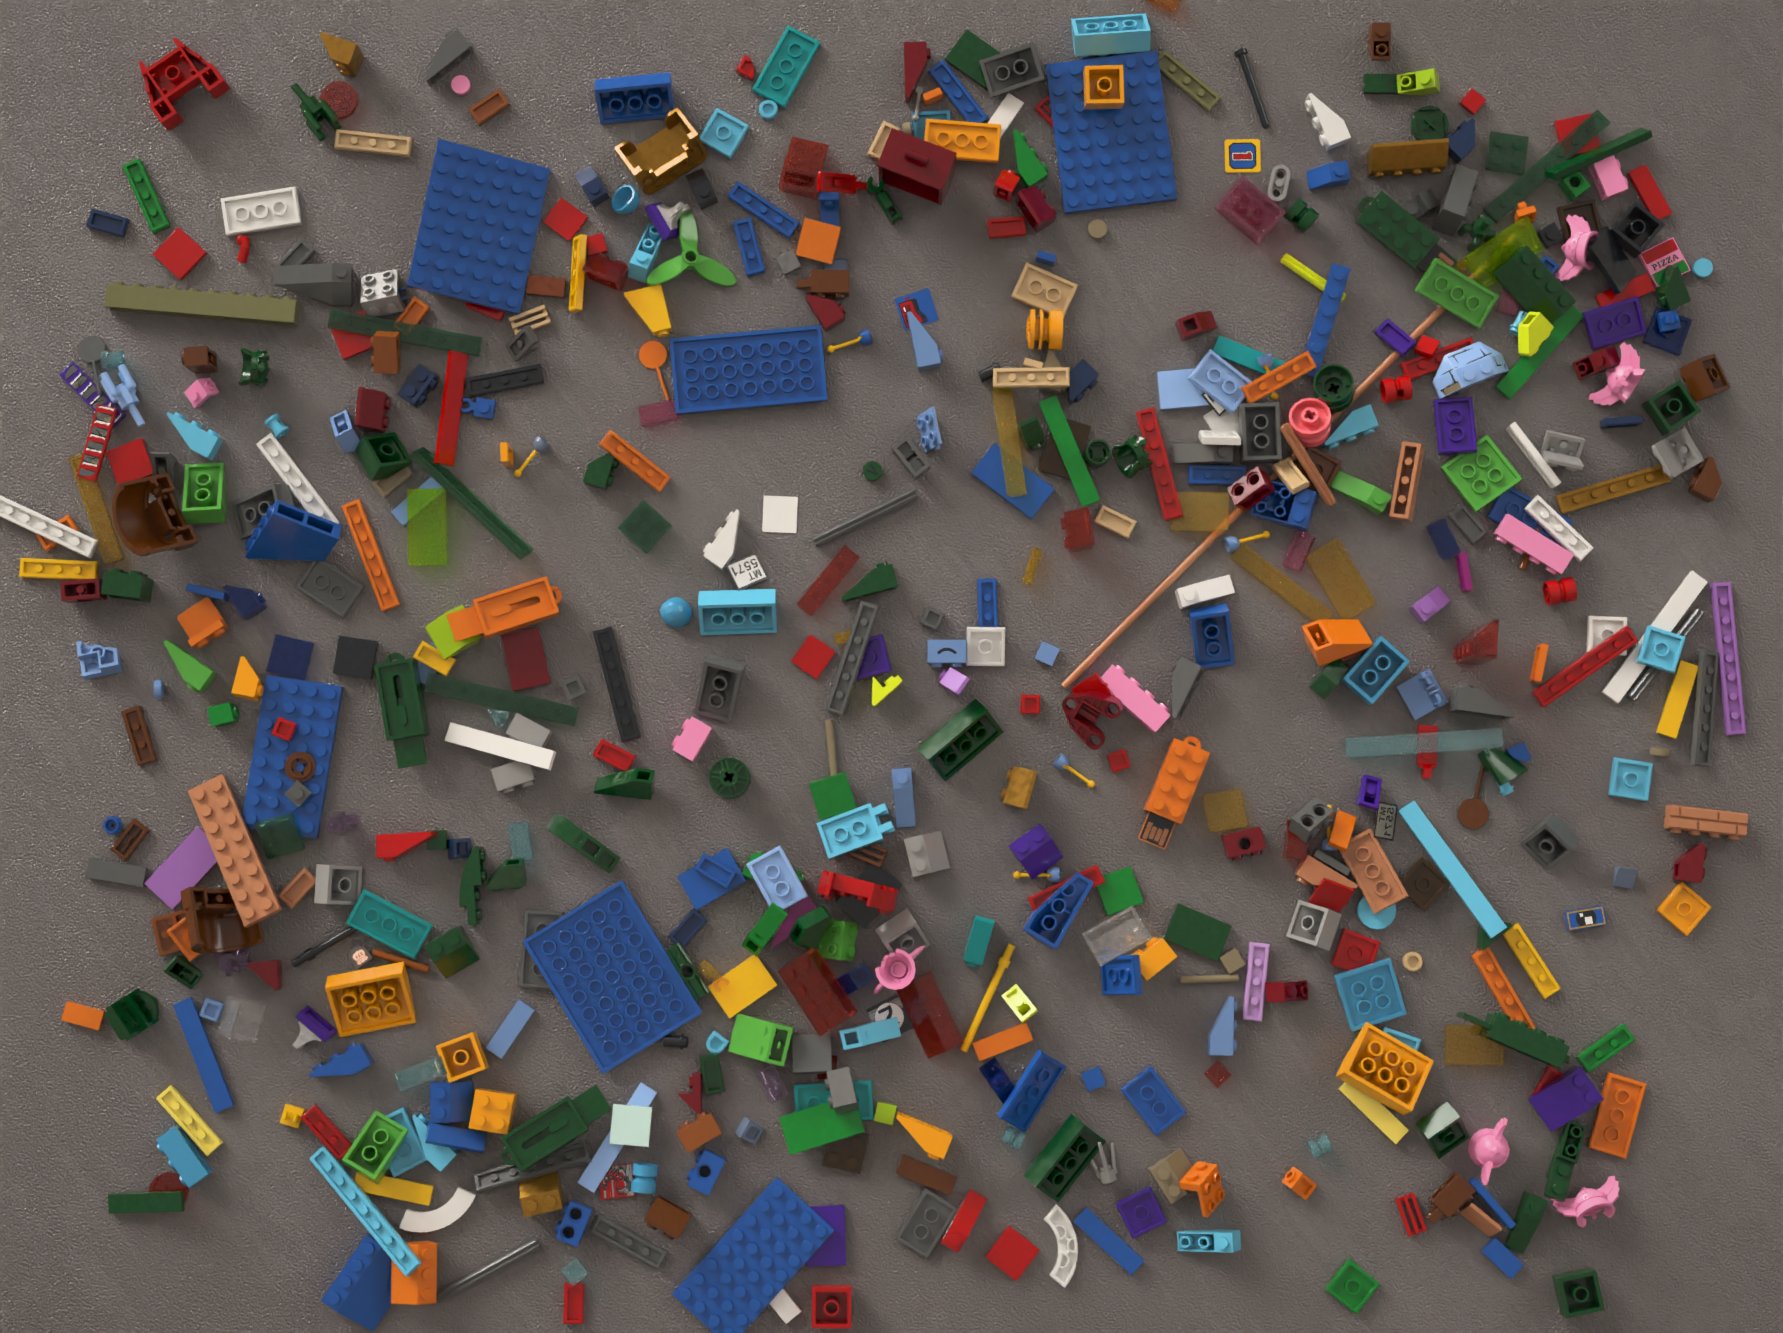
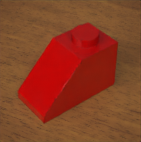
M1003 170L994 185L993 195L1011 202L1020 182L1018 174L1012 170Z

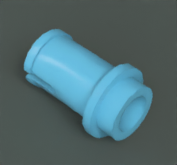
M1519 311L1514 323L1509 327V332L1512 335L1518 336V326L1528 314L1527 312L1522 315L1524 311Z
M1508 781L1499 786L1500 793L1503 796L1514 792V786H1511Z

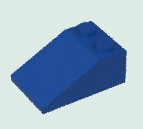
M1227 604L1189 608L1188 613L1195 662L1205 668L1235 664L1230 613Z

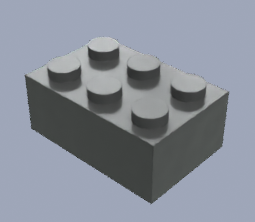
M1279 402L1240 404L1238 407L1239 436L1241 438L1240 464L1279 462L1282 459Z

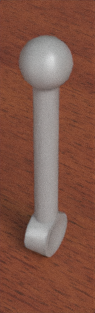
M922 87L916 88L915 114L912 117L914 122L920 119L918 112L920 97L923 94Z

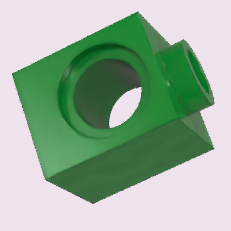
M1579 170L1562 177V180L1557 184L1571 202L1591 187ZM1569 180L1574 181L1577 187H1572Z
M228 702L207 708L211 727L217 728L238 722L237 717L240 716L239 709L234 703Z

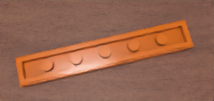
M358 499L342 505L381 611L385 612L401 606L361 500Z
M1489 946L1470 955L1503 1013L1511 1017L1510 1021L1519 1020L1528 1024V1029L1531 1027L1536 1029Z

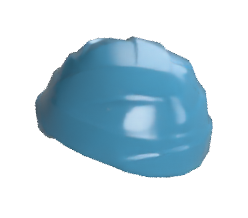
M630 185L620 187L612 198V209L619 214H628L635 211L640 202L638 191Z
M673 597L662 604L660 614L666 625L673 628H681L690 621L692 610L687 601L679 597Z

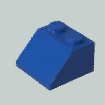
M436 1081L430 1083L431 1123L470 1121L473 1106V1081H453L450 1083L448 1081Z

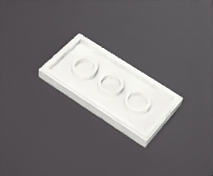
M296 187L221 198L227 237L302 225Z

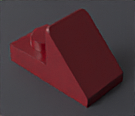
M694 1072L693 1077H689V1089H693V1092H678L677 1094L696 1113H701L702 1072Z

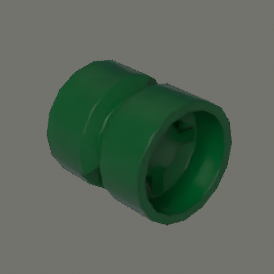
M1298 198L1286 212L1284 218L1290 223L1295 222L1296 228L1305 233L1320 214L1313 208L1308 209L1307 203Z
M1093 440L1088 444L1084 452L1085 462L1092 468L1104 466L1110 457V446L1103 440Z

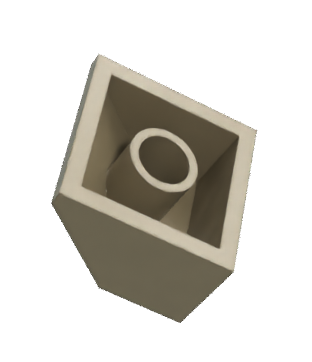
M1181 1147L1148 1168L1170 1204L1190 1192V1190L1180 1189L1179 1185L1180 1180L1193 1167Z

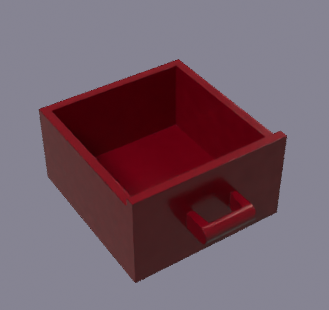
M892 128L877 164L879 182L884 180V184L942 206L955 173L957 153Z

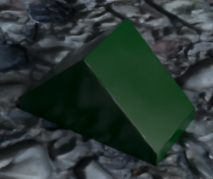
M1504 922L1507 928L1490 939L1479 924L1477 948L1479 950L1486 949L1512 928L1513 925Z
M176 955L163 969L164 973L189 989H192L204 976L184 955Z

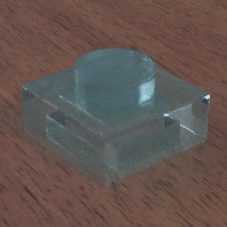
M577 1258L561 1269V1272L572 1286H575L589 1274Z

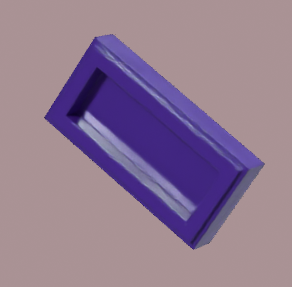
M1388 318L1375 330V335L1402 357L1416 345L1415 340Z

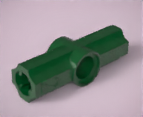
M680 942L665 950L695 1000L710 992ZM685 966H690L693 969V974L685 976L682 969Z

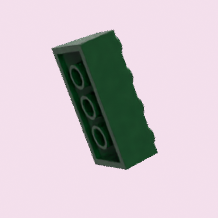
M1527 245L1517 248L1492 273L1525 312H1540L1550 323L1562 316L1576 302Z
M974 699L919 746L918 750L946 782L1000 736L1003 731L988 710L977 699Z
M1071 1114L1023 1176L1036 1188L1058 1203L1099 1151L1098 1142H1101L1103 1146L1106 1141Z

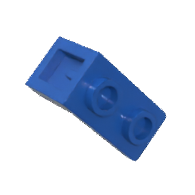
M820 192V222L839 226V192Z

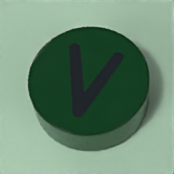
M870 461L865 464L863 475L869 481H876L882 475V468L879 463Z

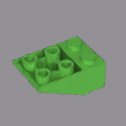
M737 1013L728 1051L784 1067L794 1027Z

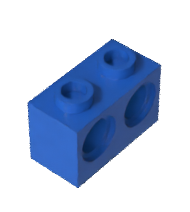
M573 1199L570 1203H566L562 1214L565 1215L563 1221H558L554 1231L557 1233L555 1239L578 1247L594 1208ZM578 1208L582 1213L581 1217L575 1218L572 1215V1209ZM565 1227L573 1228L574 1235L571 1237L567 1236L564 1232Z

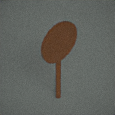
M1483 764L1480 767L1474 798L1463 801L1458 808L1460 823L1469 829H1478L1484 826L1489 817L1486 804L1478 799L1484 772Z

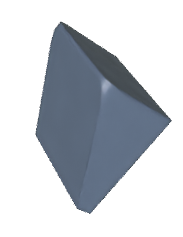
M1615 867L1613 886L1633 889L1638 870Z
M744 1117L735 1134L755 1145L765 1128Z

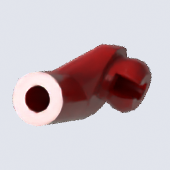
M239 235L236 243L241 245L237 261L247 263L250 252V239L246 235Z

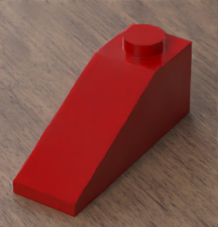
M438 832L376 835V858H383V862L395 861V857H403L438 836Z

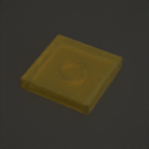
M1241 788L1202 795L1209 833L1248 826Z

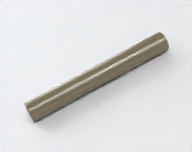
M826 720V737L830 774L832 776L838 774L833 721Z
M1238 974L1180 976V984L1239 981Z

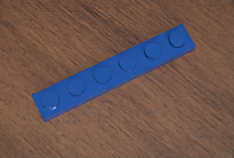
M1334 263L1331 265L1305 352L1309 351L1317 368L1304 374L1306 376L1314 378L1321 367L1351 268Z

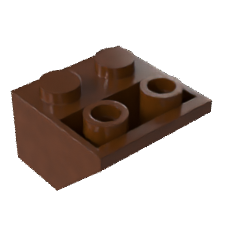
M658 1195L644 1221L647 1222L646 1225L651 1229L656 1230L658 1228L662 1230L665 1237L671 1240L674 1238L678 1240L692 1213Z

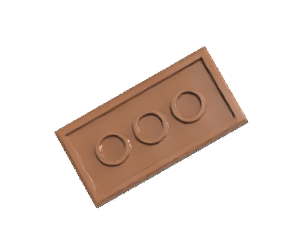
M1371 828L1351 838L1345 852L1338 849L1374 915L1409 897L1377 838H1374Z

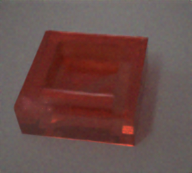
M1218 1060L1203 1073L1216 1088L1231 1076Z

